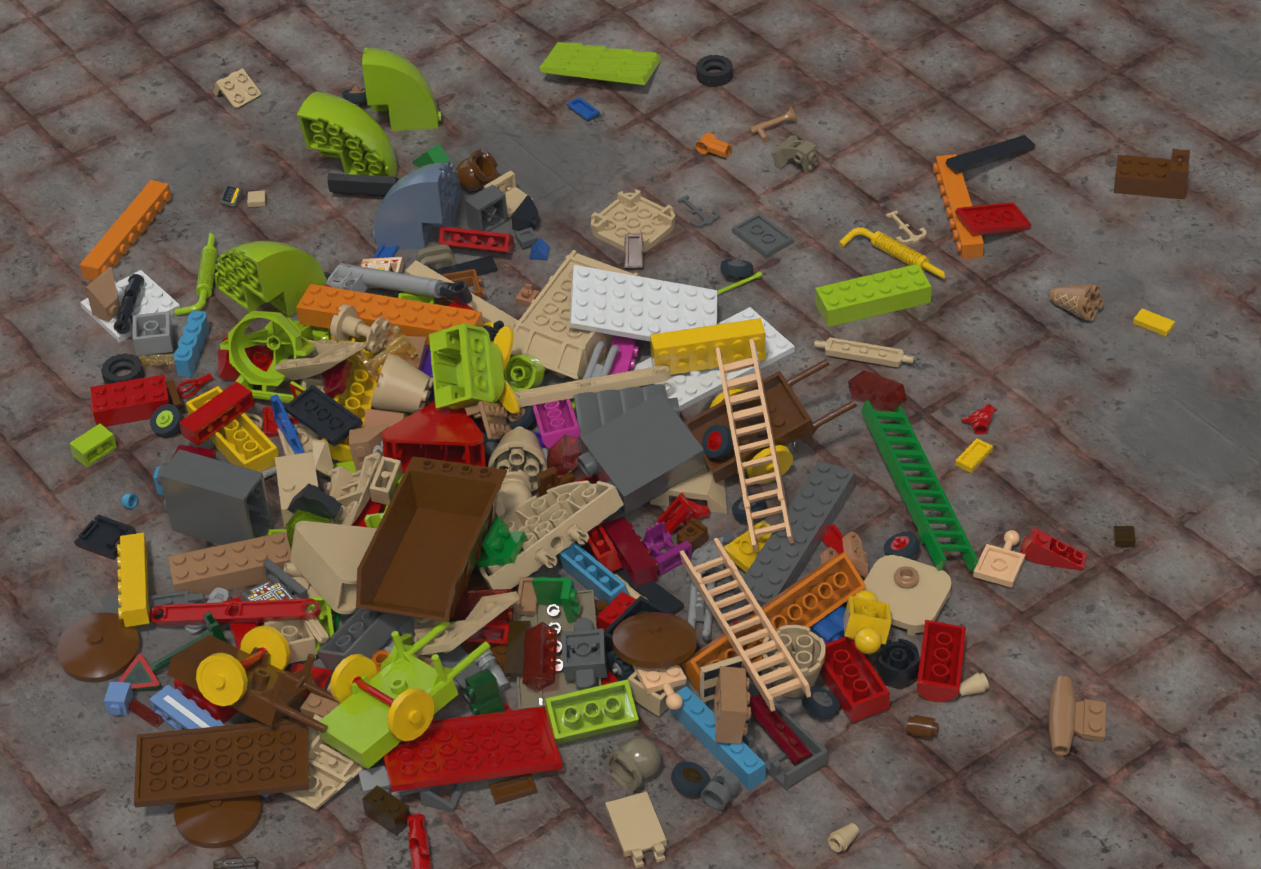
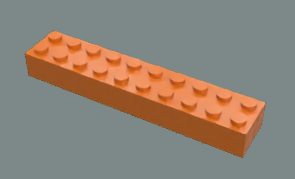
M315 284L309 285L296 307L299 324L330 329L334 314L338 315L340 312L338 310L339 307L347 304L355 307L358 318L363 320L365 325L369 327L380 317L390 321L391 328L388 331L387 338H389V335L426 337L427 345H430L429 334L463 323L484 327L482 312Z
M843 552L828 559L761 606L775 631H778L779 627L785 625H801L809 628L846 602L849 596H854L863 590L866 585L847 554ZM753 612L752 614H750L749 616H747L746 618H744V619H743L742 621H740L739 623L744 622V621L749 620V619H752V618L757 617V616H756V614ZM759 623L738 631L734 635L738 639L762 630L764 627ZM723 633L680 664L700 695V667L738 655ZM765 637L743 645V650L761 645ZM762 655L749 660L751 663L762 660Z

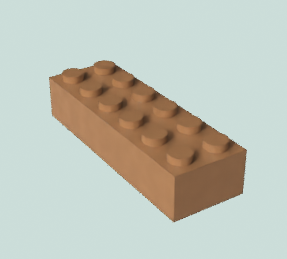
M281 532L168 556L175 592L189 590V592L194 594L204 593V595H208L217 587L231 590L270 581L265 576L263 562L270 559L284 571V564L291 562V549L287 532Z

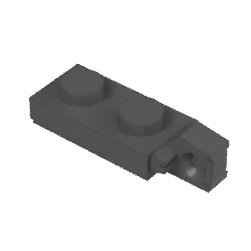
M189 590L150 595L149 613L157 605L206 603L204 593L194 594L189 592ZM164 611L157 613V615L164 614Z

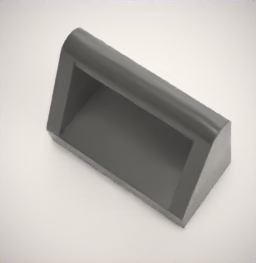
M467 782L456 784L449 802L436 795L439 786L421 788V804L439 810L454 812Z

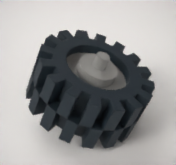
M614 650L607 653V664L618 681L627 680L635 672L633 666L620 659Z

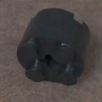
M898 639V641L894 642L888 640L878 650L877 674L885 684L896 689H905L907 685L912 684L918 677V649L915 644L905 639Z

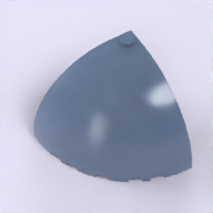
M439 162L419 167L404 175L391 187L382 200L375 218L373 239L376 240L377 247L385 244V247L398 245L399 248L423 249L426 248L431 227H453L462 196L460 180H457L458 173L454 171L455 166L450 162Z

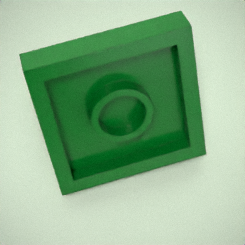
M502 517L494 518L481 544L483 547L481 558L476 562L479 568L514 563L527 538L525 532H509V528L504 523Z

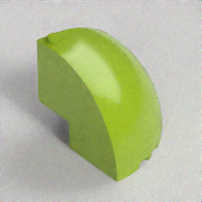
M365 48L363 50L362 68L368 106L371 105L372 112L389 111L391 131L438 128L439 121H442L441 111L437 109L432 88L422 72L409 60L392 51Z
M314 92L306 98L297 113V118L307 149L318 150L321 156L340 158L345 174L396 177L397 160L392 144L382 127L366 111L344 98L329 93Z
M255 241L238 245L221 254L217 258L218 263L215 264L217 272L214 275L217 289L249 312L269 302L287 316L292 317L297 313L296 307L309 285L326 286L327 282L321 265L313 256L294 246L274 241Z

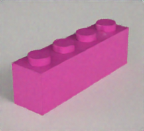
M614 336L611 347L618 345L620 352L615 355L608 375L634 370L636 365L634 358L638 357L639 346H636V339Z

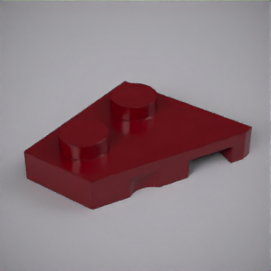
M346 359L322 372V377L326 379L323 382L325 393L329 397L333 398L341 395L346 390V383L352 366L349 360Z

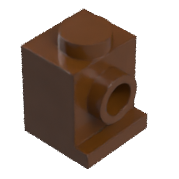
M695 518L690 519V523L677 532V544L688 541L692 545L693 553L708 541L707 527Z

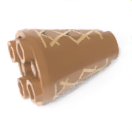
M1096 284L1058 286L1052 288L1049 295L1050 301L1055 305L1087 321H1093L1098 310L1104 304V299L1101 298L1100 286Z

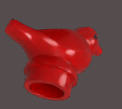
M986 404L982 409L976 410L970 416L961 418V422L963 424H971L974 433L978 435L985 434L989 430V423L992 421L993 414L997 409L990 404Z
M683 493L679 494L693 507V510L682 521V524L687 525L692 518L699 520L702 517H710L708 506L699 505L688 500Z

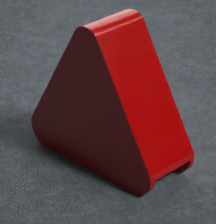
M434 401L382 432L384 457L400 460L403 474L412 456L486 467L484 435L472 418L467 416L464 408L451 409L447 406L436 409Z

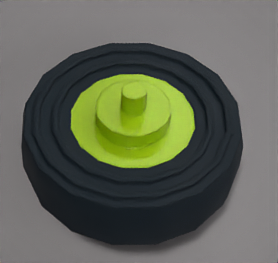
M171 404L162 405L153 412L150 418V426L152 431L163 438L171 437L181 429L179 422L184 417L176 406Z

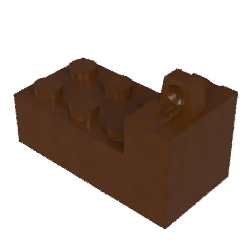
M1172 148L1171 159L1118 155L1114 193L1185 200L1190 150Z

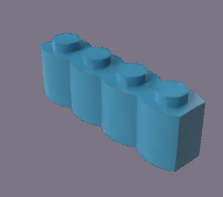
M192 311L188 315V323L185 325L183 336L178 342L179 348L174 353V362L178 376L191 377L196 371V364L201 357L200 352L203 350L205 339L210 332L205 311Z

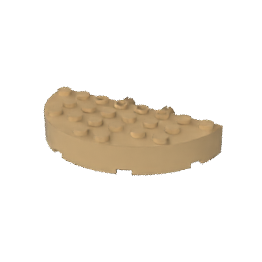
M589 481L567 483L548 489V494L539 498L535 495L507 513L502 519L508 526L509 532L524 531L527 538L514 563L480 567L479 570L493 595L508 593L510 589L519 584L520 577H528L530 574L538 571L542 565L553 568L551 564L554 566L557 564L555 556L564 549L569 548L573 542L577 541L579 544H585L584 541L587 542L589 539L587 532L601 524L605 518L617 512L624 505L615 486L600 481L596 484H590Z

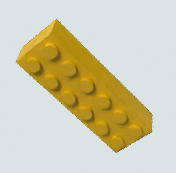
M757 318L651 334L652 366H667L670 375L719 368L716 348L719 347L721 350L724 365L752 358L749 339L754 340L758 360L766 361V333L762 320Z
M217 386L186 402L188 415L220 394L223 390ZM245 413L208 438L233 465L258 472H263L276 466L275 457H279L277 447Z

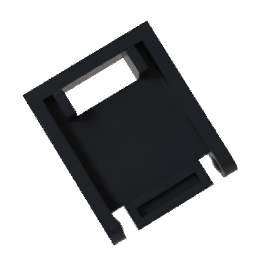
M96 515L95 521L91 520L78 535L79 538H76L74 543L79 548L115 560L118 557L116 543L120 536L136 534L135 527L102 515Z

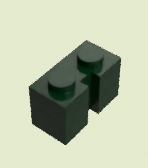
M488 669L465 678L467 686L465 693L471 701L469 708L473 716L505 712L502 698L498 693L500 690L497 679Z

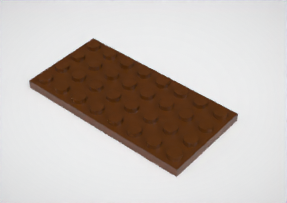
M296 719L280 720L271 727L262 722L137 734L134 786L135 808L310 790L309 726Z

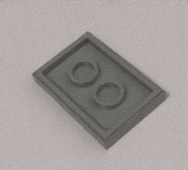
M760 213L732 228L733 234L766 259L794 243V238Z

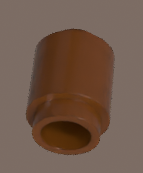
M909 716L906 733L914 737L933 739V735L937 736L939 723H935V718Z

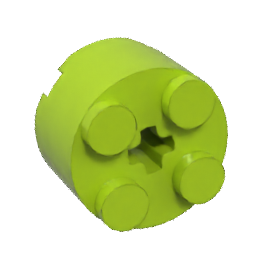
M514 355L510 357L503 371L504 378L514 392L538 388L542 383L545 368L539 359L533 355Z

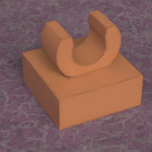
M525 284V287L521 289L515 298L516 304L530 307L531 301L536 299L540 292L533 290V285Z

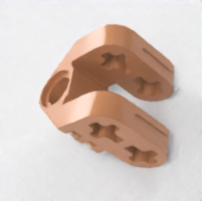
M851 531L842 538L844 552L864 582L868 576L866 552L863 551L860 537ZM831 547L827 548L820 554L821 564L838 553Z

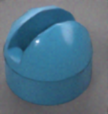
M125 493L120 499L122 506L128 509H134L138 503L137 495L132 493Z

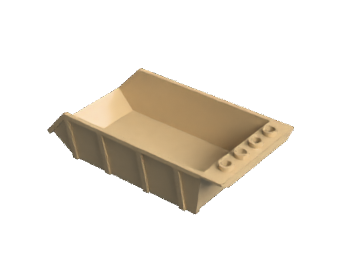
M573 250L570 255L565 257L563 264L556 273L549 278L548 283L536 299L531 301L530 307L519 321L514 323V340L511 355H533L539 359L545 368L577 380H583L596 344L599 341H604L606 344V348L601 351L597 364L603 365L611 348L613 337L616 335L569 327L573 266L578 265L639 276V274L624 271L580 255Z

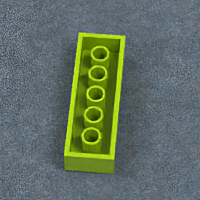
M919 264L816 287L815 305L826 326L831 327L931 303L932 286Z

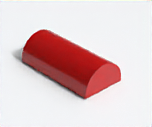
M925 620L917 679V691L923 698L933 702H948L957 697L960 690L966 627Z

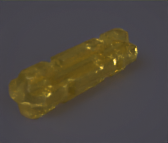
M152 354L148 357L147 355L139 356L142 366H147V364L150 366L165 365V363L167 365L175 364L174 354H166V356L164 354Z

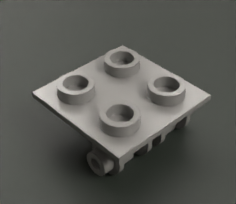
M723 537L719 538L718 540H719L720 543L722 544V543H723ZM714 540L693 552L691 561L693 567L720 557L715 549ZM724 563L699 573L703 575L709 572L712 575L720 572L723 569ZM689 574L687 577V582L691 581V577Z

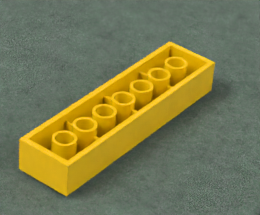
M352 336L351 341L366 343L367 337L360 336L356 338ZM366 346L347 358L352 363L351 373L346 383L347 387L344 393L335 396L334 400L362 419L363 425L358 429L364 428L366 409L372 408V397L381 375V365L386 348L372 354L367 350ZM349 436L335 447L328 443L332 459L341 462L353 461L349 447Z

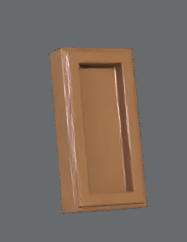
M520 577L518 588L519 600L516 601L515 608L516 615H536L538 601L532 585L533 578Z

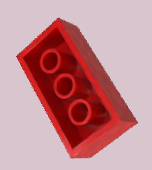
M165 374L90 387L92 412L96 426L101 424L104 427L148 420L157 408L170 404Z
M843 637L825 644V660L819 674L829 690L839 700V704L850 722L853 723L888 710L890 692L864 653H861L856 648L855 640Z

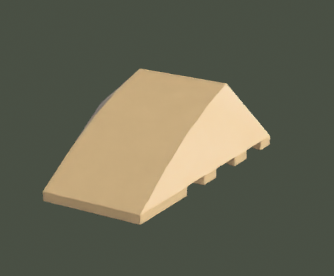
M321 339L313 344L315 348L312 352L314 358L286 359L274 366V368L291 380L308 378L320 374L366 347V343L351 341L346 344V341L336 343L335 340H329L327 343L326 339Z
M376 452L365 456L362 469L352 473L342 466L329 470L328 476L331 477V482L327 483V490L330 491V496L334 497L342 506L337 516L327 523L352 526L371 497L369 488L381 460L380 453Z
M704 464V469L650 501V504L670 506L672 496L678 497L680 493H683L686 498L707 500L710 512L727 514L725 479L716 483Z
M315 714L313 719L320 721L322 717ZM311 727L309 730L310 790L283 793L317 810L355 777L358 771L365 767L321 740L318 731Z

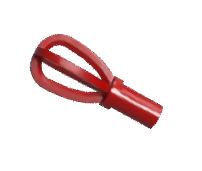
M208 373L201 378L180 383L177 386L178 395L182 398L192 396L203 384L213 380L212 375ZM188 383H194L180 391L181 386ZM195 387V389L189 394H182L183 392Z

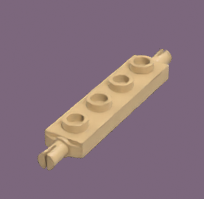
M831 337L827 341L815 340L814 347L825 349V355L898 368L902 362L914 363V356L904 355L902 349Z

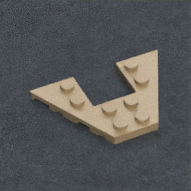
M517 592L482 597L466 620L449 622L450 626L416 653L417 656L451 652L519 600ZM414 617V632L416 634L414 642L416 643L442 621Z

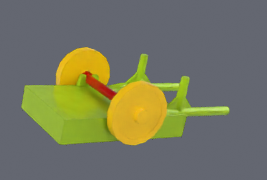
M442 621L413 645L403 644L397 631L392 632L391 636L396 650L391 663L378 674L376 665L370 658L361 654L348 656L340 662L331 677V694L341 704L319 721L328 726L325 733L318 731L321 740L369 769L401 741L414 740L425 732L433 719V715L458 695L453 679L491 648L490 645L484 642L453 668L443 667L439 656L434 654L431 657L435 667L433 668L413 655L450 626L449 622Z

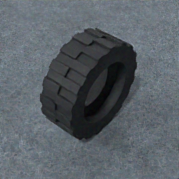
M722 55L703 57L696 65L698 82L707 87H721L728 84L731 78H733L731 60ZM712 69L722 70L720 72L715 73L708 72V70Z
M124 353L112 356L103 363L101 368L105 384L144 378L142 362L133 354ZM119 370H132V372L124 376L114 375Z

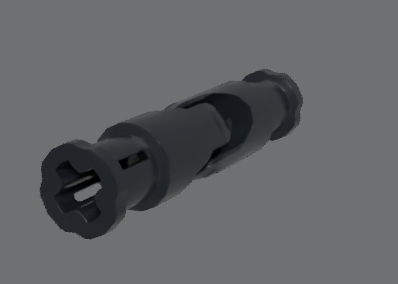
M139 274L129 276V285L125 288L121 306L117 313L118 320L114 323L113 327L120 334H126L130 330L129 324L133 320L134 309H136L141 295V286L145 282L144 278Z

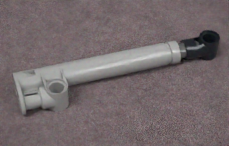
M345 263L339 264L326 282V285L328 284L334 288L364 293L369 286L434 298L442 297L456 300L458 305H466L472 300V294L465 281L449 283L437 279Z

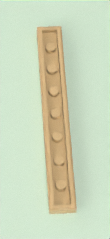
M416 260L405 270V274L454 283ZM472 294V300L468 305L474 311L482 312L485 323L492 321L495 323L500 320L504 322V326H509L513 329L514 323L518 321L517 319ZM447 299L448 301H450V302H452V303L456 301V300Z

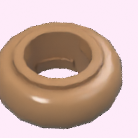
M904 566L896 570L894 580L897 585L903 588H910L918 583L919 574L914 568Z

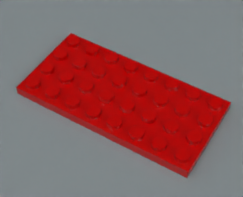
M544 707L431 721L429 727L421 736L411 741H401L382 757L391 792L562 769V760Z

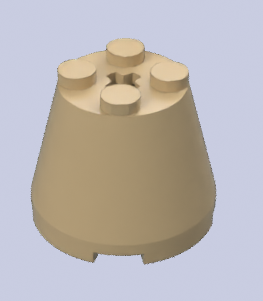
M389 354L380 372L381 375L373 393L371 407L378 410L415 413L425 407L423 402H428L431 394L428 388L431 389L433 378L401 357Z
M519 426L508 431L503 436L489 459L488 467L509 469V472L524 471L530 477V491L533 492L538 489L537 474L547 469V461L536 435Z
M801 625L779 627V630L776 631L807 680L809 687H814L825 660V643L822 637L819 638L810 631V628ZM766 636L763 643L771 641V638ZM775 649L762 654V659L778 654L779 651ZM782 662L766 669L770 673L787 666V664ZM792 674L776 680L772 684L775 687L793 680L795 677ZM800 687L779 696L798 698L803 697L804 692Z

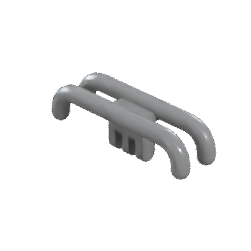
M599 341L594 348L583 379L608 375L615 355L620 352L619 346L613 345L609 350L604 365L597 364L601 351L606 348V344L604 341Z
M691 579L688 622L695 629L696 621H704L702 639L709 641L711 638L713 614ZM715 581L707 584V590L715 588Z

